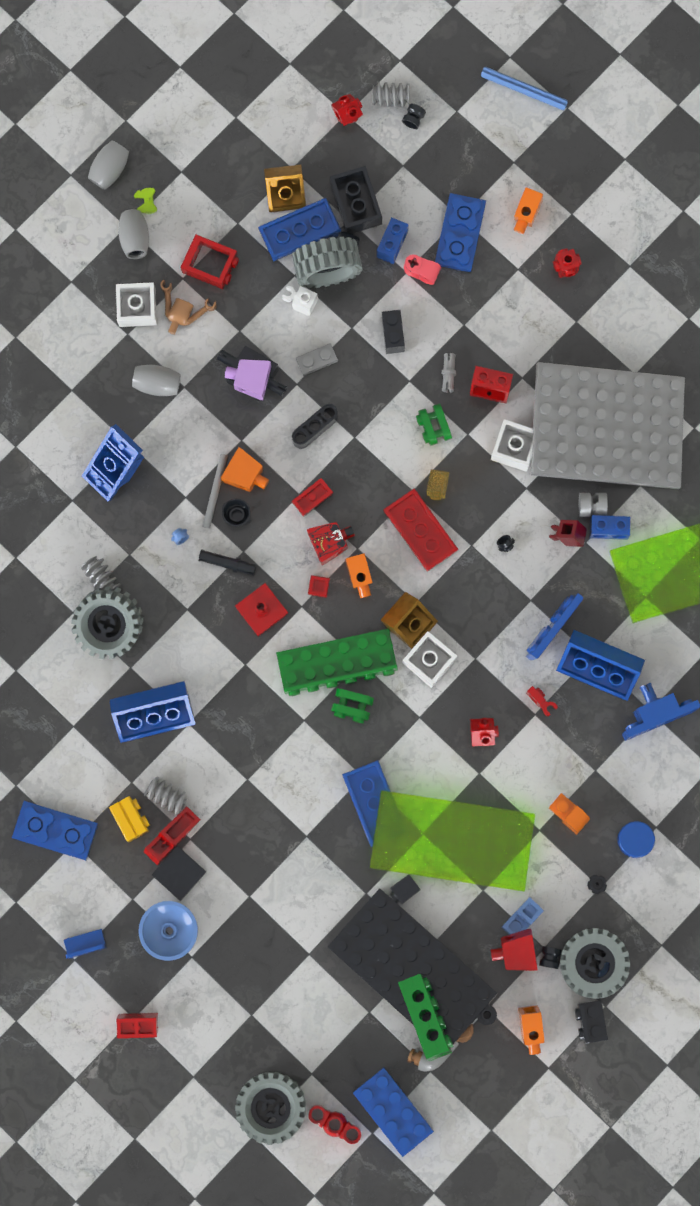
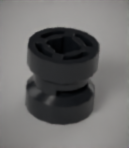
M410 104L407 109L408 113L404 115L402 123L411 129L417 130L420 126V120L424 118L426 111L417 104Z
M542 946L541 952L544 956L540 959L539 966L558 969L559 962L557 957L561 956L562 950Z

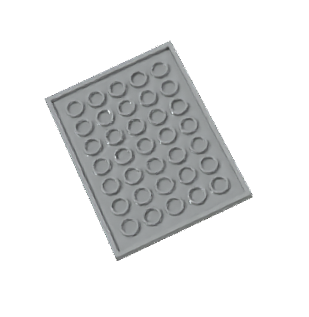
M538 362L536 364L531 475L680 489L685 377Z

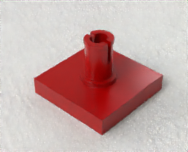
M266 583L235 605V608L258 637L289 614Z

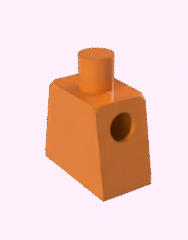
M527 187L525 188L514 215V220L517 221L514 231L524 234L527 226L532 227L543 202L542 193ZM528 212L529 215L524 216L523 213Z
M238 447L221 476L223 483L248 492L252 491L254 485L265 489L269 479L261 475L263 466L240 447Z
M365 553L346 558L345 562L353 588H358L360 598L370 596L371 592L368 584L372 583ZM358 573H362L364 576L362 582L358 581Z
M538 1005L520 1007L518 1011L524 1045H528L530 1055L540 1054V1044L545 1043L541 1011Z

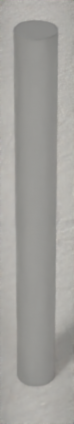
M225 454L220 455L202 526L204 528H210L222 482L221 476L224 473L228 455Z

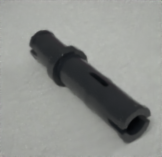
M203 549L200 551L198 560L231 569L235 573L239 571L254 576L257 564L242 561L238 557L235 559Z

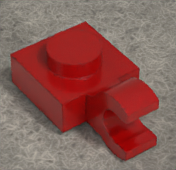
M532 686L527 690L526 694L543 710L547 717L551 715L547 711L548 706H552L555 710L558 708L556 703L546 701L544 698L545 694L540 688L537 687L535 689Z

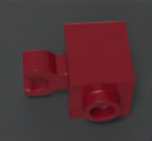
M560 520L559 526H551L552 530L557 531L556 534L549 535V538L553 541L560 540L566 546H584L587 528L578 520Z

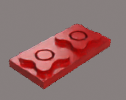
M415 488L383 509L386 516L427 572L459 550Z

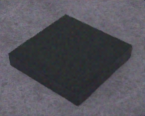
M177 846L154 871L152 876L181 901L205 875L206 871Z

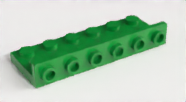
M389 629L276 652L284 693L289 694V696L300 695V691L304 690L315 692L322 686L334 688L341 682L346 684L356 683L357 679L360 678L371 680L375 679L376 675L379 674L390 676L395 674L394 671H398Z

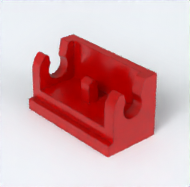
M158 1013L118 1014L116 1019L117 1038L157 1037Z

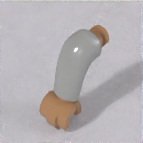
M473 1024L455 1042L454 1047L451 1048L452 1052L459 1045L458 1042L463 1043L471 1039L474 1033ZM412 1048L408 1056V1062L411 1063L413 1061L420 1071H433L441 1066L451 1054L428 1061L424 1052L418 1051L417 1053L416 1049Z

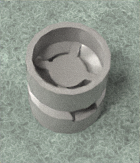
M579 493V517H591L592 514L607 516V493H595L594 495H591V493Z

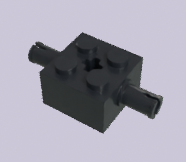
M247 346L243 348L238 357H234L223 349L220 351L221 355H218L217 360L236 369L241 359L271 361V370L266 390L270 389L281 397L286 392L288 386L274 379L279 370L277 363ZM226 378L227 383L234 387L235 380Z

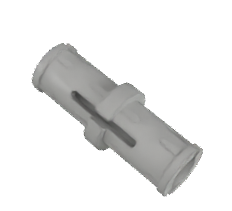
M448 353L444 354V369L441 374L443 376L442 391L448 393V390L450 393L454 392V376H456V355L454 353H450V356H448Z

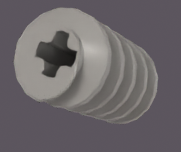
M377 82L376 86H373L372 105H375L377 100L380 106H382L384 100L387 106H390L391 101H393L394 106H397L399 101L402 107L405 106L406 102L409 105L410 84L407 83L405 89H403L402 83H399L398 88H396L395 83H392L389 88L387 82L384 83L383 87H381L380 82Z
M97 556L92 557L81 566L82 570H86V577H90V583H94V589L101 588V590H104L105 587H111V590L114 591L116 587L119 588L121 586L120 583L113 584L117 579L116 577L109 578L112 571H105L108 565H101L104 561L103 558L97 559Z
M155 777L146 789L144 796L148 794L149 800L155 797L154 803L156 804L162 801L161 807L163 808L169 804L168 811L171 812L175 809V815H178L187 801L185 799L186 792L178 795L179 788L171 791L172 784L164 787L165 780L159 784V777Z

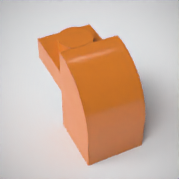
M562 793L548 808L576 835L590 820V817L579 806H576Z

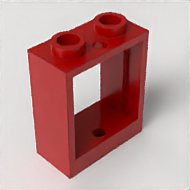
M195 234L181 265V271L183 274L224 289L225 284L228 285L232 275L230 273L232 268H236L238 265L237 251ZM202 246L229 256L220 278L193 268Z
M476 366L471 383L470 396L506 404L513 374Z

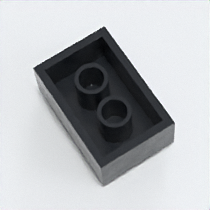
M366 166L330 176V185L346 232L353 234L382 225V214Z

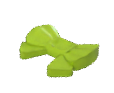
M154 188L137 190L134 194L135 198L144 199V204L137 208L141 213L152 214L157 211L153 201Z

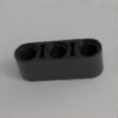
M333 404L324 405L292 433L294 446L304 449L330 428L338 419L336 406ZM327 411L334 412L332 418H327L324 414ZM313 423H318L320 425V428L317 430H312L310 428V425ZM298 435L306 437L303 442L296 441Z

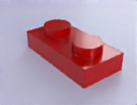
M320 478L292 500V504L305 517L329 498L333 491Z

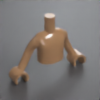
M165 280L160 284L162 291L165 293V315L172 322L168 330L170 334L175 335L179 325H190L208 310L214 311L217 307L216 301L213 306H208V298L205 301V306L190 317L194 306L185 300L176 298L171 308L170 292L172 290V283H170L168 288L163 287Z

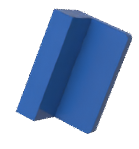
M102 929L64 939L67 952L66 959L107 948Z

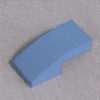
M529 897L501 928L509 935L526 930L544 910Z

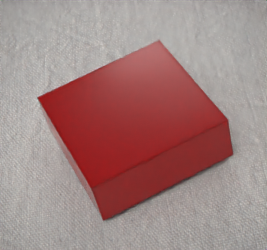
M311 575L308 595L327 598L330 578Z

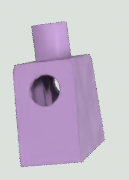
M241 359L237 369L232 367L226 368L225 378L235 380V390L259 400H264L271 370V361Z

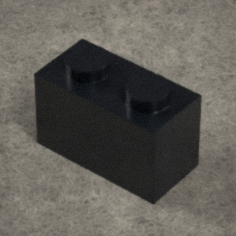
M401 310L383 311L382 325L386 354L405 352Z

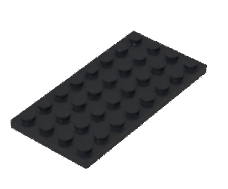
M380 888L328 946L332 952L412 1024L413 1022L398 982L421 974L424 978L427 977L432 987V990L429 991L430 995L436 998L440 1008L436 1011L438 1016L441 1015L447 1027L444 1029L445 1035L448 1034L453 1045L498 994ZM424 994L417 995L416 1002L423 1001ZM430 1012L425 1013L423 1016V1021L427 1022L431 1019ZM437 1031L431 1033V1041H435L438 1038L439 1034Z

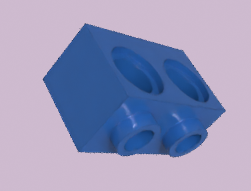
M391 217L378 246L377 258L392 264L395 263L408 234L409 224Z
M591 516L589 538L628 540L630 536V517Z

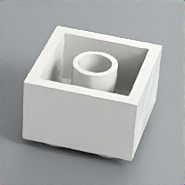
M154 282L116 284L117 322L119 327L157 325L156 288Z
M504 419L491 460L527 472L532 457L533 429Z
M427 631L403 659L402 663L432 688L455 662L457 655Z

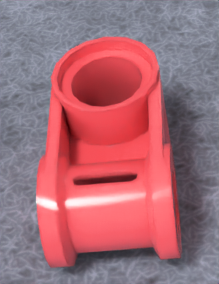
M414 254L409 255L404 264V272L408 276L419 279L429 285L435 284L441 269L438 263Z

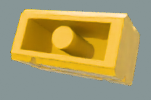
M128 796L109 807L127 842H131L149 832L147 827L150 824L145 815H140L138 810L141 807L136 798L132 800Z

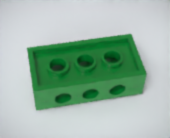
M418 974L398 982L426 1059L433 1061L451 1054V1048L454 1046L448 1034L445 1035L444 1029L447 1027L441 1015L438 1016L436 1011L440 1009L434 996L431 997L429 991L432 990L429 979ZM424 994L423 1001L416 1002L417 995ZM430 1012L431 1019L424 1022V1014ZM437 1031L439 1034L438 1038L435 1041H431V1033Z

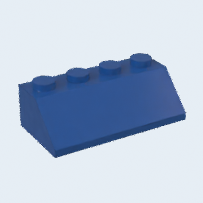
M573 630L556 671L628 701L641 674L645 660Z
M185 681L110 699L111 715L120 743L195 725Z

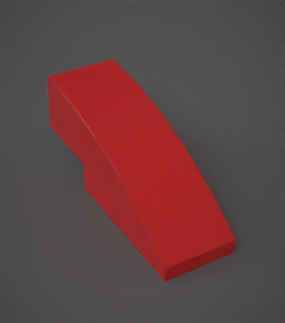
M186 806L145 848L144 853L158 865L201 819Z

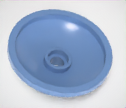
M163 901L154 904L144 913L139 924V938L143 948L151 956L160 960L171 961L185 956L193 948L198 936L197 921L193 913L186 906L174 901ZM168 927H171L173 929V933L171 935H168L166 933V929Z

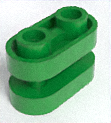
M440 403L432 406L433 412L427 413L426 409L418 411L419 415H416L418 425L423 426L425 431L422 433L425 444L429 443L430 446L438 444L437 438L441 436L444 441L452 439ZM433 419L437 420L439 429L435 431L431 424Z
M337 688L335 697L340 698L339 704L333 703L331 711L334 712V716L345 719V716L353 717L352 721L362 724L364 720L368 721L370 713L366 712L365 708L366 705H373L374 698ZM347 701L359 703L358 708L346 706Z

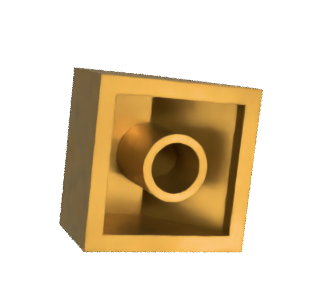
M301 165L264 169L269 212L301 209L306 206Z
M407 592L399 598L381 619L383 624L411 649L438 622L417 598Z

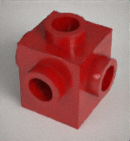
M351 94L344 95L338 101L331 104L337 120L344 126L356 122L363 115L361 111L363 106L360 100L354 98Z
M574 249L560 250L553 261L554 269L558 272L560 278L576 275L581 265L580 256L575 253Z
M494 718L470 719L472 746L495 745V737H499L498 725L494 726Z

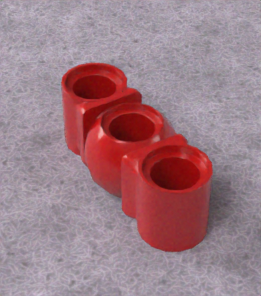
M314 1105L309 1110L310 1121L318 1124L321 1128L323 1127L327 1135L344 1139L349 1144H355L360 1140V1128L357 1125L351 1124L350 1121L347 1122L346 1117L342 1113L337 1111L331 1112L322 1105ZM320 1109L323 1112L322 1119H314L312 1111ZM332 1119H338L341 1126L339 1129L334 1130L330 1128L329 1122ZM349 1129H355L358 1132L356 1139L351 1140L347 1137Z

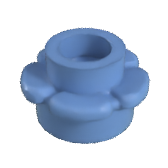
M176 529L172 533L171 541H174L176 545L187 541L189 538L187 529Z

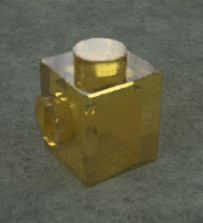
M431 469L426 495L434 500L445 498L450 472Z

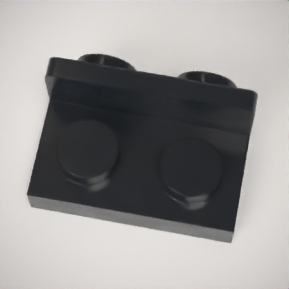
M601 1000L577 1004L578 1008L575 1009L576 1020H580L581 1028L578 1029L580 1040H584V1044L608 1040Z

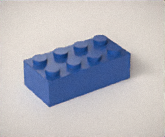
M384 1067L353 1091L355 1097L402 1157L434 1132Z

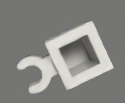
M287 286L286 290L292 294L290 296L283 295L282 299L286 302L293 301L294 310L311 316L318 301L317 293L300 286L298 292H295L293 287Z

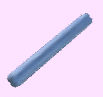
M484 67L481 72V77L558 109L565 110L568 101L491 68Z

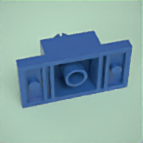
M115 424L108 431L82 477L109 502L114 498L119 488L132 478L144 459V456L141 454L143 449Z
M651 683L643 685L639 688L647 703L633 712L637 722L628 725L622 736L625 741L697 711L700 708V703L698 700L693 702L692 699H689L679 705L674 693L663 698H657Z

